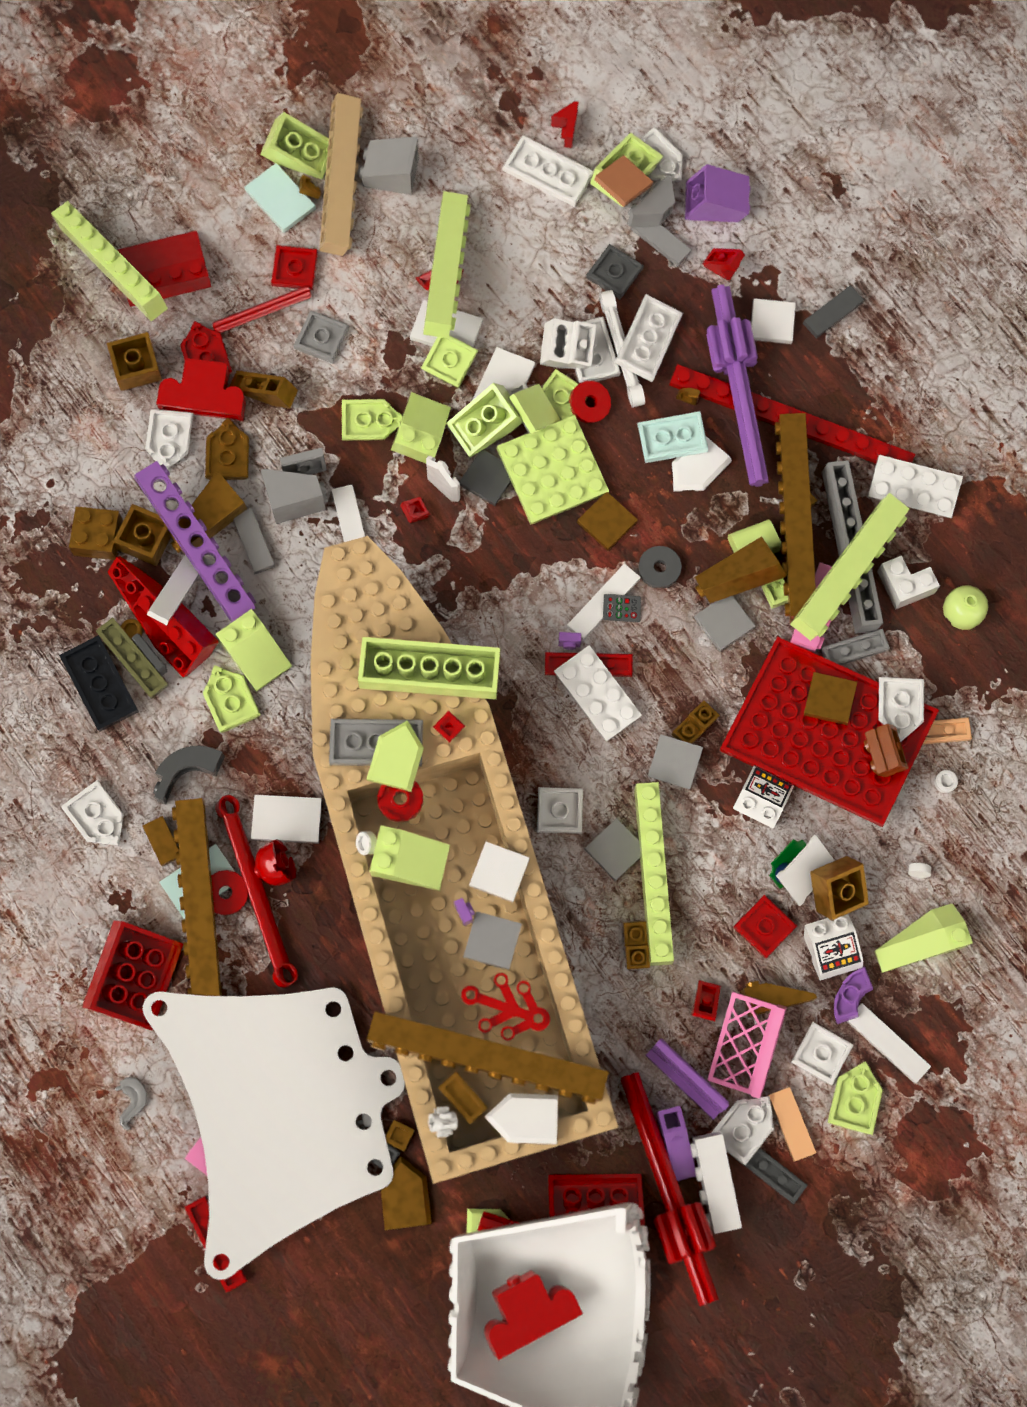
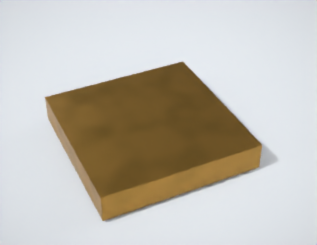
M606 492L577 520V523L609 551L637 523L638 519Z
M814 672L804 715L847 725L857 682Z

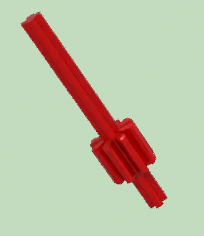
M639 1072L626 1075L621 1078V1083L666 1209V1213L654 1218V1224L669 1264L684 1261L699 1306L718 1301L719 1298L703 1253L714 1250L716 1243L702 1204L695 1202L685 1205Z

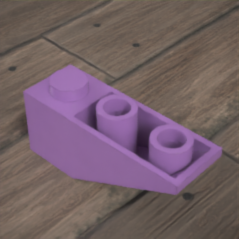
M676 1106L656 1112L662 1139L677 1181L695 1177V1165L681 1107Z

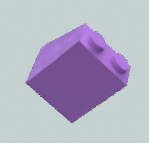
M706 164L686 181L685 219L718 222L741 221L750 212L749 194L751 187L749 185V176Z

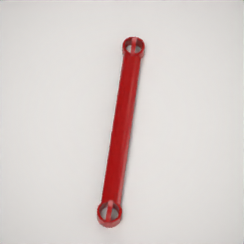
M225 795L216 803L215 811L224 821L274 967L273 981L277 986L287 988L295 983L298 972L289 962L262 880L255 874V860L238 814L240 809L239 801L234 796ZM226 801L230 802L233 805V814H228L225 804ZM283 968L291 973L292 979L289 983L285 981Z

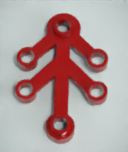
M504 973L496 974L494 984L500 988L506 1002L481 994L475 986H466L462 990L461 998L466 1005L473 1006L479 1003L502 1011V1013L489 1019L482 1018L479 1021L478 1029L482 1033H488L493 1027L514 1017L524 1019V1021L513 1027H503L501 1038L504 1041H511L516 1035L530 1028L534 1031H543L549 1026L550 1015L546 1009L537 1006L530 992L531 986L527 981H520L517 984L516 990L519 995L523 996L528 1010L518 1006L508 985V977ZM500 976L506 979V982L502 985L496 981ZM522 984L528 986V991L525 993L519 990ZM468 991H473L475 993V997L473 999H468L466 997V993ZM541 1015L543 1017V1021L541 1023H536L534 1021V1016ZM484 1021L490 1024L487 1030L481 1028V1023ZM507 1029L513 1033L510 1038H506L503 1035V1032Z

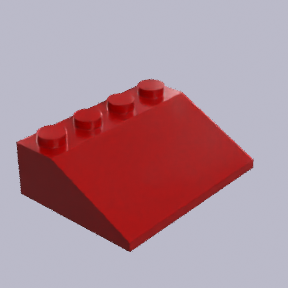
M197 230L117 249L160 293L163 299L212 287ZM127 297L130 307L135 306Z
M114 920L82 1008L153 1031V1028L143 1014L144 1001L155 992H167L183 943L124 921ZM162 1000L155 1001L151 1006V1011L156 1016L159 1014L163 1003Z
M641 1174L548 1175L549 1217L622 1203H634L643 1212V1219H640V1224L645 1226Z

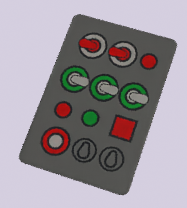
M604 594L603 620L640 622V596Z

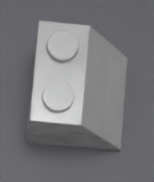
M418 137L370 140L368 148H365L363 153L365 165L360 167L359 178L362 179L363 187L412 195L419 161Z
M270 469L261 470L276 524L326 510L324 503L328 502L325 486L323 482L319 483L317 475Z

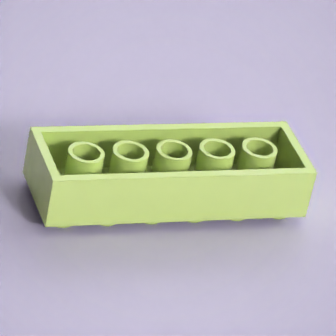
M362 637L358 674L359 689L497 699L500 648Z

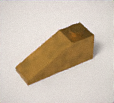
M238 370L230 386L239 387L244 396L275 407L289 409L298 392V389L286 377Z
M759 981L745 984L746 988L741 991L743 995L785 1007L817 999L816 993L770 983L759 984ZM744 1001V1004H745V1007H746V1011H747V1010H749V1007L747 1006L746 1002ZM750 1003L752 1008L757 1006V1004ZM761 1006L754 1011L756 1015L770 1012L771 1009ZM751 1012L748 1013V1018L753 1017Z

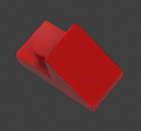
M578 101L572 102L551 116V127L562 128L561 139H564V147L572 148L578 115Z
M713 248L702 264L707 269L729 281L739 268L745 254L741 249Z
M699 980L691 1015L715 1021L721 986Z

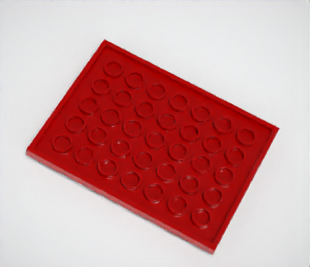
M777 637L720 751L748 765L756 766L797 788L883 827L939 710L924 703V722L901 742L908 769L888 777L879 776L871 768L870 762L873 759L871 753L866 750L864 740H867L865 732L883 725L878 720L879 682ZM814 672L857 682L847 725L804 715Z

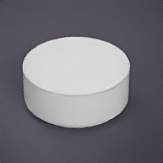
M943 770L935 777V787L942 793H950L957 787L958 778L954 772Z
M364 831L357 835L356 847L360 854L369 855L374 853L377 842L375 834L371 831Z
M911 863L908 874L912 877L928 878L931 876V866L925 863Z

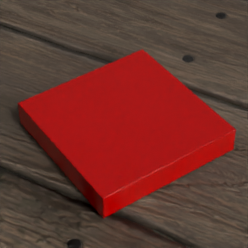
M276 245L271 285L295 289L308 286L310 290H313L318 249Z
M764 894L733 928L766 959L797 925Z

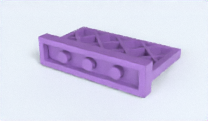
M662 1038L645 1055L712 1120L729 1106V1102Z

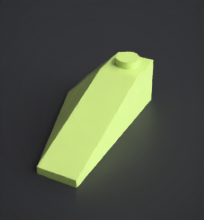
M949 904L930 910L874 952L883 973L965 948L973 942L965 920L955 906Z

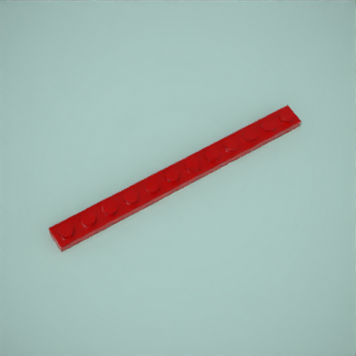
M677 364L669 386L677 389L692 388L700 390L699 397L735 410L729 383ZM751 392L756 419L775 425V422H779L780 414L805 413L807 438L875 464L877 463L878 455L909 463L913 462L915 454Z

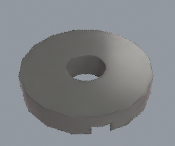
M655 546L643 553L638 569L639 575L645 584L652 588H668L680 577L682 565L675 551L668 547ZM662 563L665 565L666 570L657 572L654 569V565Z

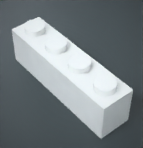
M715 1132L692 1137L693 1144H690L692 1158L697 1159L698 1167H695V1175L697 1181L702 1183L703 1190L699 1191L702 1205L706 1204L708 1214L705 1215L711 1231L717 1234L742 1228L723 1134Z

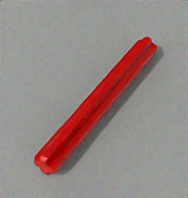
M308 286L302 287L212 323L215 332L222 333L312 297Z

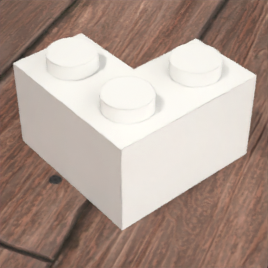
M902 556L882 563L877 571L895 610L935 594L940 587L931 567L910 574Z

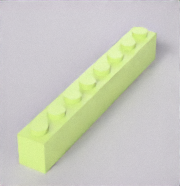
M443 191L423 335L449 338L450 330L454 331L456 318L452 317V313L456 314L458 301H454V298L459 297L460 284L456 283L461 281L462 268L458 267L459 264L463 265L465 253L461 252V248L465 249L467 236H464L463 232L467 233L469 220H465V216L469 217L471 204H467L468 195Z
M69 201L51 213L60 229L151 322L168 309L160 293Z
M888 493L873 510L790 625L810 641L816 636L821 637L828 629L826 623L829 620L833 621L840 611L837 608L840 604L844 605L851 597V594H849L852 588L855 590L862 582L861 575L863 573L867 574L873 567L874 563H872L874 557L879 558L884 552L885 548L883 545L885 542L889 543L894 538L896 527L900 528L907 520L905 515L910 508L891 493Z
M659 782L637 783L634 792L650 966L672 965L674 955Z

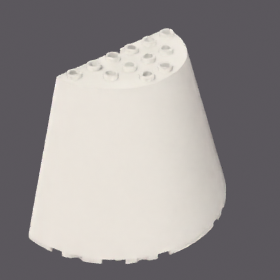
M622 1203L460 1234L452 1238L450 1253H453V1262L450 1265L449 1273L450 1277H453V1282L449 1292V1299L454 1303V1310L451 1309L449 1314V1324L452 1325V1333L449 1336L448 1342L449 1348H452L448 1363L451 1381L510 1407H636L640 1389L634 1386L637 1384L638 1376L642 1374V1367L644 1368L648 1336L645 1333V1321H649L651 1277L650 1259H646L644 1250L649 1251L647 1226L640 1224V1219H643L641 1208L634 1203ZM532 1270L540 1276L547 1293L556 1285H563L573 1292L583 1315L500 1360L492 1354L484 1335V1327L490 1320L503 1319L492 1296V1291L506 1284L508 1278L517 1274L521 1276Z

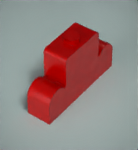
M187 358L184 363L182 382L179 384L176 379H164L159 386L156 405L159 410L192 412L193 415L223 419L228 417L230 420L244 421L246 399L239 387H228L230 371L226 363L215 362L211 358H202V360Z
M530 1270L521 1276L518 1274L511 1276L506 1280V1284L492 1291V1296L503 1319L490 1320L484 1327V1335L492 1354L500 1360L583 1315V1312L572 1291L563 1285H556L547 1293L540 1276Z

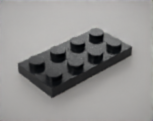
M99 635L59 655L99 732L139 712Z

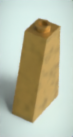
M219 472L211 478L192 503V507L195 510L193 515L197 520L201 519L207 528L205 533L209 539L232 523L234 518L247 510L243 500ZM182 518L178 522L179 526L184 529L191 526L190 521L186 518ZM170 532L169 535L173 540L170 544L177 553L183 552ZM200 537L191 538L193 546H202L203 541Z
M761 536L694 578L698 583V586L695 588L701 598L706 596L709 603H713L786 577V574Z

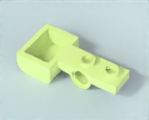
M770 520L730 533L727 538L734 553L761 536L773 554L780 552L781 541ZM783 578L761 586L771 609L788 603V596H784L783 585L785 581Z

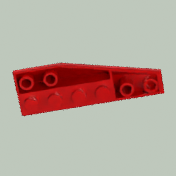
M117 556L109 568L108 574L153 646L183 678L188 676L210 657L219 641L182 603L167 625L148 616L147 613L164 587L121 556Z

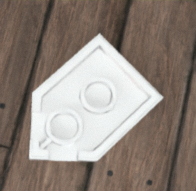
M654 127L640 138V140L663 156L649 177L652 180L658 181L663 180L669 175L672 181L682 182L683 154Z
M151 409L145 449L155 461H158L160 465L164 464L167 469L188 454L193 413Z
M706 437L708 452L677 457L672 462L673 492L682 490L704 491L732 462L730 456Z
M428 456L426 458L427 479L452 502H458L460 500L459 481L456 477H450L449 467L444 461L439 460L435 462L436 459L434 457Z
M879 677L878 720L883 725L891 724L896 726L900 742L924 722V679Z
M98 780L61 806L87 842L119 846L124 814Z
M509 1093L485 1118L508 1143L556 1144L558 1095Z
M770 1096L761 1097L760 1099L737 1100L712 1131V1133L720 1132L723 1134L726 1151L745 1166L774 1130Z

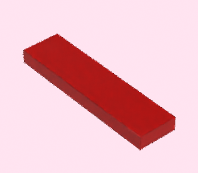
M545 652V675L556 676L554 670L578 653ZM596 653L613 677H632L633 654Z
M204 1196L184 1208L204 1249H206L209 1226V1200L207 1196ZM218 1254L214 1257V1268L219 1271L228 1268L230 1261L227 1255ZM242 1268L227 1279L220 1280L226 1293L248 1281Z

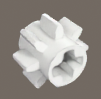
M449 1106L434 1109V1113H431L428 1119L430 1131L437 1132V1137L452 1135V1130H456L458 1124L456 1113L449 1112Z

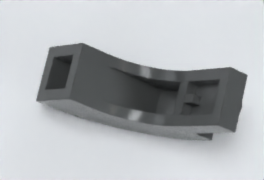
M189 746L170 754L155 772L157 777L162 779L161 782L158 781L153 791L155 799L166 805L176 781L187 772L202 771L216 777L225 758L223 752L206 746Z

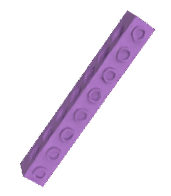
M155 461L136 473L134 479L232 623L250 609L254 610L256 608L254 606L256 601L250 592L246 593L242 588L244 583L239 575H234L230 570L232 565L225 555L222 557L219 554L217 542L213 537L209 539L205 533L207 530L205 524L201 519L197 520L193 515L195 510L188 500L184 502L180 496L182 494L180 487L176 482L172 484L168 478L170 475L168 469L164 464L160 465L158 461ZM156 482H162L165 484L166 489L158 492L154 489L153 485ZM174 500L178 503V508L176 510H169L166 507V502ZM186 518L190 521L191 526L186 529L181 528L178 521ZM200 537L203 541L202 546H193L191 538ZM205 555H212L215 558V563L213 565H206L203 557ZM224 573L227 576V582L223 584L218 583L215 575ZM230 591L237 592L240 597L239 601H230L228 593Z

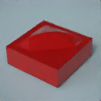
M421 497L404 501L400 505L410 524L426 519L430 515Z
M449 710L433 726L449 743L465 727Z

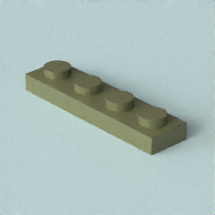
M113 617L96 630L97 634L151 699L169 686Z

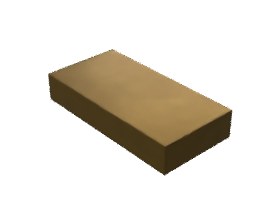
M161 816L143 825L142 827L160 865L164 866L175 861L176 852H179V848L164 817Z
M457 1072L453 1073L438 1087L469 1124L474 1122L488 1109L485 1103Z

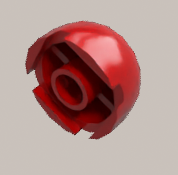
M276 839L265 844L258 850L255 858L256 866H254L256 876L272 886L284 885L296 878L294 860L292 856L289 859L287 858L285 851L288 849L282 841Z

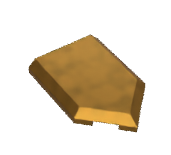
M228 417L222 422L221 426L206 437L205 478L209 480L217 472L225 480H245L249 475V437Z
M400 1156L392 1166V1181L387 1187L381 1189L385 1230L431 1225L427 1177Z

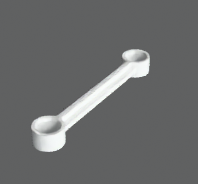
M612 290L599 293L601 309L606 315L618 355L625 340V335L618 316L614 293ZM621 367L631 407L645 405L643 388L638 382L637 375Z

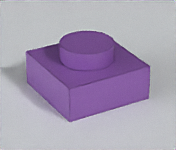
M559 632V647H563L566 650H575L576 647H580L581 633Z
M463 898L454 901V906L464 927L473 923L472 916L475 913L470 902L465 903Z

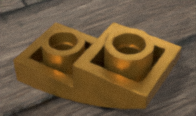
M703 701L673 730L671 735L675 739L693 744L720 715L708 703Z
M646 921L623 922L627 969L650 968Z

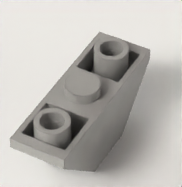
M667 175L663 180H658L650 193L646 192L638 205L634 204L628 212L629 219L627 225L630 227L659 226L671 215L675 204L671 176Z

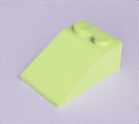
M283 112L274 120L261 155L280 166L322 179L326 172L329 138Z
M631 132L595 168L590 182L591 185L620 206L622 205L594 180L595 176L624 155L649 177L663 158L660 153Z
M492 383L446 423L469 457L474 456L508 435L523 423L522 418L509 398L510 394L503 385Z
M411 392L391 450L426 463L428 456L435 458L451 407Z
M252 609L216 633L220 644L256 692L292 667Z
M380 825L370 874L374 877L440 891L450 845L408 831Z

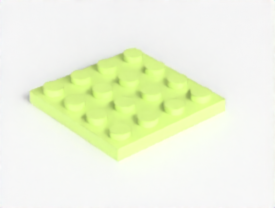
M575 415L553 423L535 433L525 434L496 447L530 525L601 497L606 492L609 493V489Z

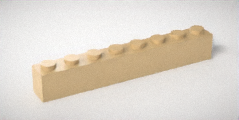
M337 93L331 106L319 251L344 256L346 251L350 250L352 246L350 231L353 229L354 218H351V214L354 211L356 202L353 199V193H355L357 188V181H354L359 166V163L356 162V156H358L360 151V144H357L362 129L359 125V120L362 118L363 107H360V98Z

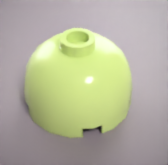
M963 585L953 589L945 598L943 604L944 616L948 618L952 626L962 630L975 628L985 619L988 611V600L985 594L971 585Z

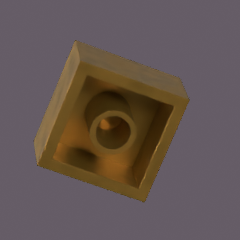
M148 332L107 343L116 380L121 391L162 380Z
M132 504L113 542L117 550L157 566L171 536L169 535V529L158 514Z
M76 506L69 542V549L73 556L115 560L118 550L113 540L123 523L120 512Z
M845 856L810 871L816 912L830 920H835L869 904L863 863Z

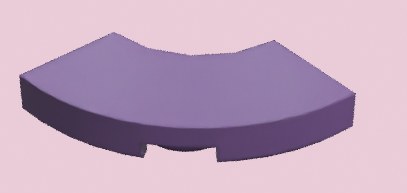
M865 967L854 971L842 982L843 984L834 1001V1015L837 1024L858 1018L860 1000L866 993L873 990Z

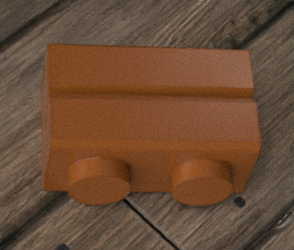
M885 724L865 732L867 740H864L866 750L871 753L873 760L870 762L874 773L882 777H888L908 769L896 726Z

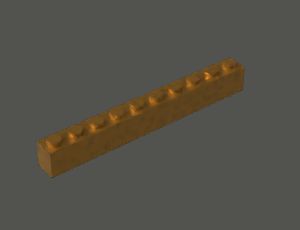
M805 413L780 414L779 422H775V435H779L780 442H776V455L781 457V461L777 462V474L782 476V481H778V494H783V501H779V513L784 514V521L780 522L781 535L785 534V542H781L782 555H786V562L782 563V568L787 575V583H784L783 588L784 596H788V603H785V616H789V624L816 589Z
M203 798L175 801L176 807H172L173 821H177V829L174 830L175 843H179V852H176V863L181 865V874H178V886L183 888V897H180V908L185 910V919H182V931L187 933V942H184L183 946L185 956H189V965L185 966L187 979L190 978L191 988H187V993L189 995L222 996L205 801Z
M374 1012L367 1041L372 1043L371 1047L385 1051L386 1047L395 1049L394 1053L408 1057L409 1053L418 1055L419 1060L430 1063L432 1059L442 1061L441 1065L455 1069L456 1065L465 1067V1072L477 1075L479 1071L486 1072L489 1078L502 1080V1077L512 1079L511 1083L525 1087L526 1083L533 1084L536 1090L547 1093L549 1089L559 1091V1096L571 1099L573 1095L582 1097V1102L594 1105L596 1101H602L609 1072Z

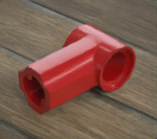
M484 1211L477 1231L518 1224L519 1222Z

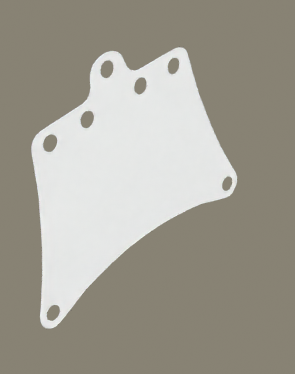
M325 988L291 994L259 996H201L155 992L145 999L143 1014L171 1054L184 1081L201 1134L209 1191V1226L204 1265L207 1273L212 1278L218 1280L227 1279L268 1248L298 1229L347 1203L387 1187L392 1181L393 1167L381 1121V1111L386 1103L400 1096L404 1090L403 1074L400 1064L390 1057H371L364 1052L348 999L342 990ZM157 1000H162L167 1004V1012L162 1016H156L151 1011L152 1004ZM331 1001L338 1002L341 1006V1013L336 1017H330L325 1011L326 1005ZM343 1045L350 1046L353 1049L354 1055L349 1061H342L338 1057V1050ZM386 1070H391L396 1074V1082L391 1086H386L381 1082V1074ZM360 1114H367L372 1119L371 1126L366 1130H361L356 1125V1118ZM373 1159L380 1160L383 1164V1171L377 1176L371 1175L367 1170L368 1163ZM218 1254L227 1255L230 1261L228 1268L223 1271H219L213 1266V1259Z

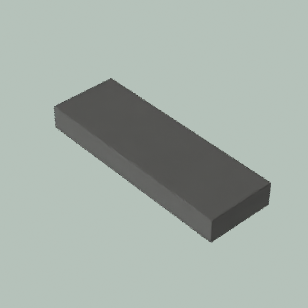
M850 285L805 319L803 325L817 339L864 302V299Z
M761 1148L756 1151L745 1166L792 1204H795L808 1186Z

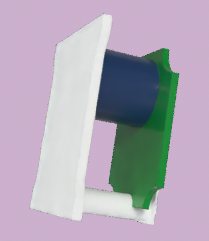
M813 835L809 843L805 838L800 841L793 839L771 862L772 871L769 876L779 889L785 887L795 902L801 906L805 902L806 897L813 891L810 871L835 860L816 835Z

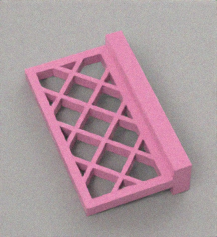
M732 992L707 1081L751 1094L752 1097L760 1099L787 1007ZM736 998L744 1000L749 1010L738 1015L734 1008ZM750 1003L757 1004V1006L752 1008ZM761 1006L771 1009L769 1018L760 1022L754 1011ZM732 1012H733V1014L735 1015V1017L732 1018V1019H730V1018H731V1014H732ZM751 1012L757 1024L746 1030L740 1017ZM737 1019L743 1032L732 1037L727 1028L729 1023ZM767 1022L766 1029H764L762 1024ZM759 1027L764 1036L762 1041L754 1044L748 1032ZM727 1034L729 1039L724 1041L725 1035ZM745 1034L751 1046L740 1052L734 1039ZM731 1042L737 1054L725 1059L721 1051L722 1046ZM761 1044L760 1050L758 1052L756 1046ZM753 1049L757 1060L754 1064L747 1066L741 1054ZM719 1056L722 1059V1062L718 1063ZM739 1056L744 1069L734 1074L728 1061ZM722 1064H725L731 1075L725 1079L714 1077L716 1068ZM752 1067H754L753 1074L750 1071ZM747 1071L751 1079L749 1088L739 1085L735 1076Z

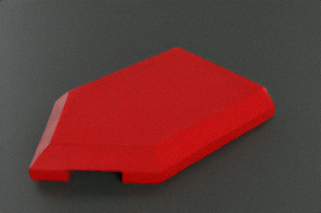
M194 321L188 335L180 344L184 360L187 358L199 360L211 358L215 362L226 363L231 374L232 369L221 333L215 332V330H211L201 323Z

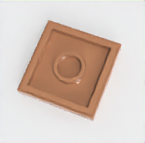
M624 155L598 173L594 179L623 207L649 189L653 184V181Z

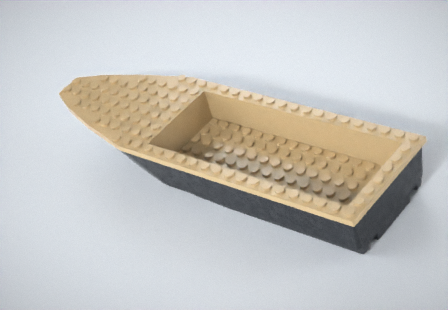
M368 536L325 547L314 596L311 646L313 758L385 1014L600 1069L487 700L484 698L359 689L358 674L362 637L452 644V642L404 573ZM448 710L465 725L450 743L433 728ZM331 719L423 720L424 750L422 753V767H418L415 781L421 787L424 803L421 811L415 818L407 822H395L382 814L378 807L377 799L382 784L366 780L370 766L329 765ZM399 793L394 797V802L399 805L407 801V796L403 793ZM380 825L449 844L450 848L440 891L371 876L370 867L374 853L369 855L359 853L356 847L357 835L360 832L371 831L377 839ZM485 842L530 858L514 902L469 886ZM463 898L465 903L470 902L475 914L478 911L522 924L509 970L463 957L473 923L464 927L454 906V901ZM504 973L508 977V985L518 1006L528 1010L523 996L519 995L516 990L517 984L520 981H527L531 986L530 992L537 1006L546 1009L550 1015L549 1026L543 1031H534L530 1028L516 1035L513 1040L504 1041L501 1038L502 1028L505 1026L513 1027L524 1021V1019L514 1017L493 1027L490 1032L482 1033L478 1029L479 1021L482 1018L489 1019L502 1013V1011L479 1003L473 1006L466 1005L461 998L462 990L466 986H475L481 994L506 1002L500 988L494 984L496 974ZM500 976L496 981L502 985L506 982V979ZM522 984L519 990L525 993L528 991V986ZM468 991L466 993V997L468 999H473L475 997V993L473 991ZM535 1015L534 1021L536 1023H541L543 1021V1017L541 1015ZM487 1021L481 1023L483 1030L489 1029L490 1024ZM509 1029L503 1032L506 1038H510L513 1034ZM409 1053L408 1057L397 1054L433 1184L618 1128L606 1085L602 1101H596L594 1105L582 1102V1097L573 1095L572 1099L559 1096V1091L549 1089L548 1093L536 1090L533 1084L526 1083L525 1087L512 1084V1079L502 1077V1080L489 1078L486 1072L479 1071L478 1075L465 1072V1067L456 1065L454 1069L442 1066V1061L432 1059L430 1063L419 1060L416 1054ZM455 1072L463 1078L488 1107L471 1124L467 1122L438 1089ZM509 1093L558 1095L556 1144L508 1143L485 1116ZM449 1106V1112H455L457 1115V1129L452 1130V1135L448 1137H437V1132L430 1131L429 1115L434 1113V1109H437V1107Z

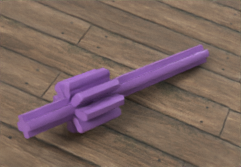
M718 285L717 288L711 290L718 325H711L707 329L712 366L716 373L724 371V375L728 374L750 486L755 485V487H759L768 483L769 480L746 367H754L757 364L758 358L752 326L748 319L741 321L740 317H736L730 286Z

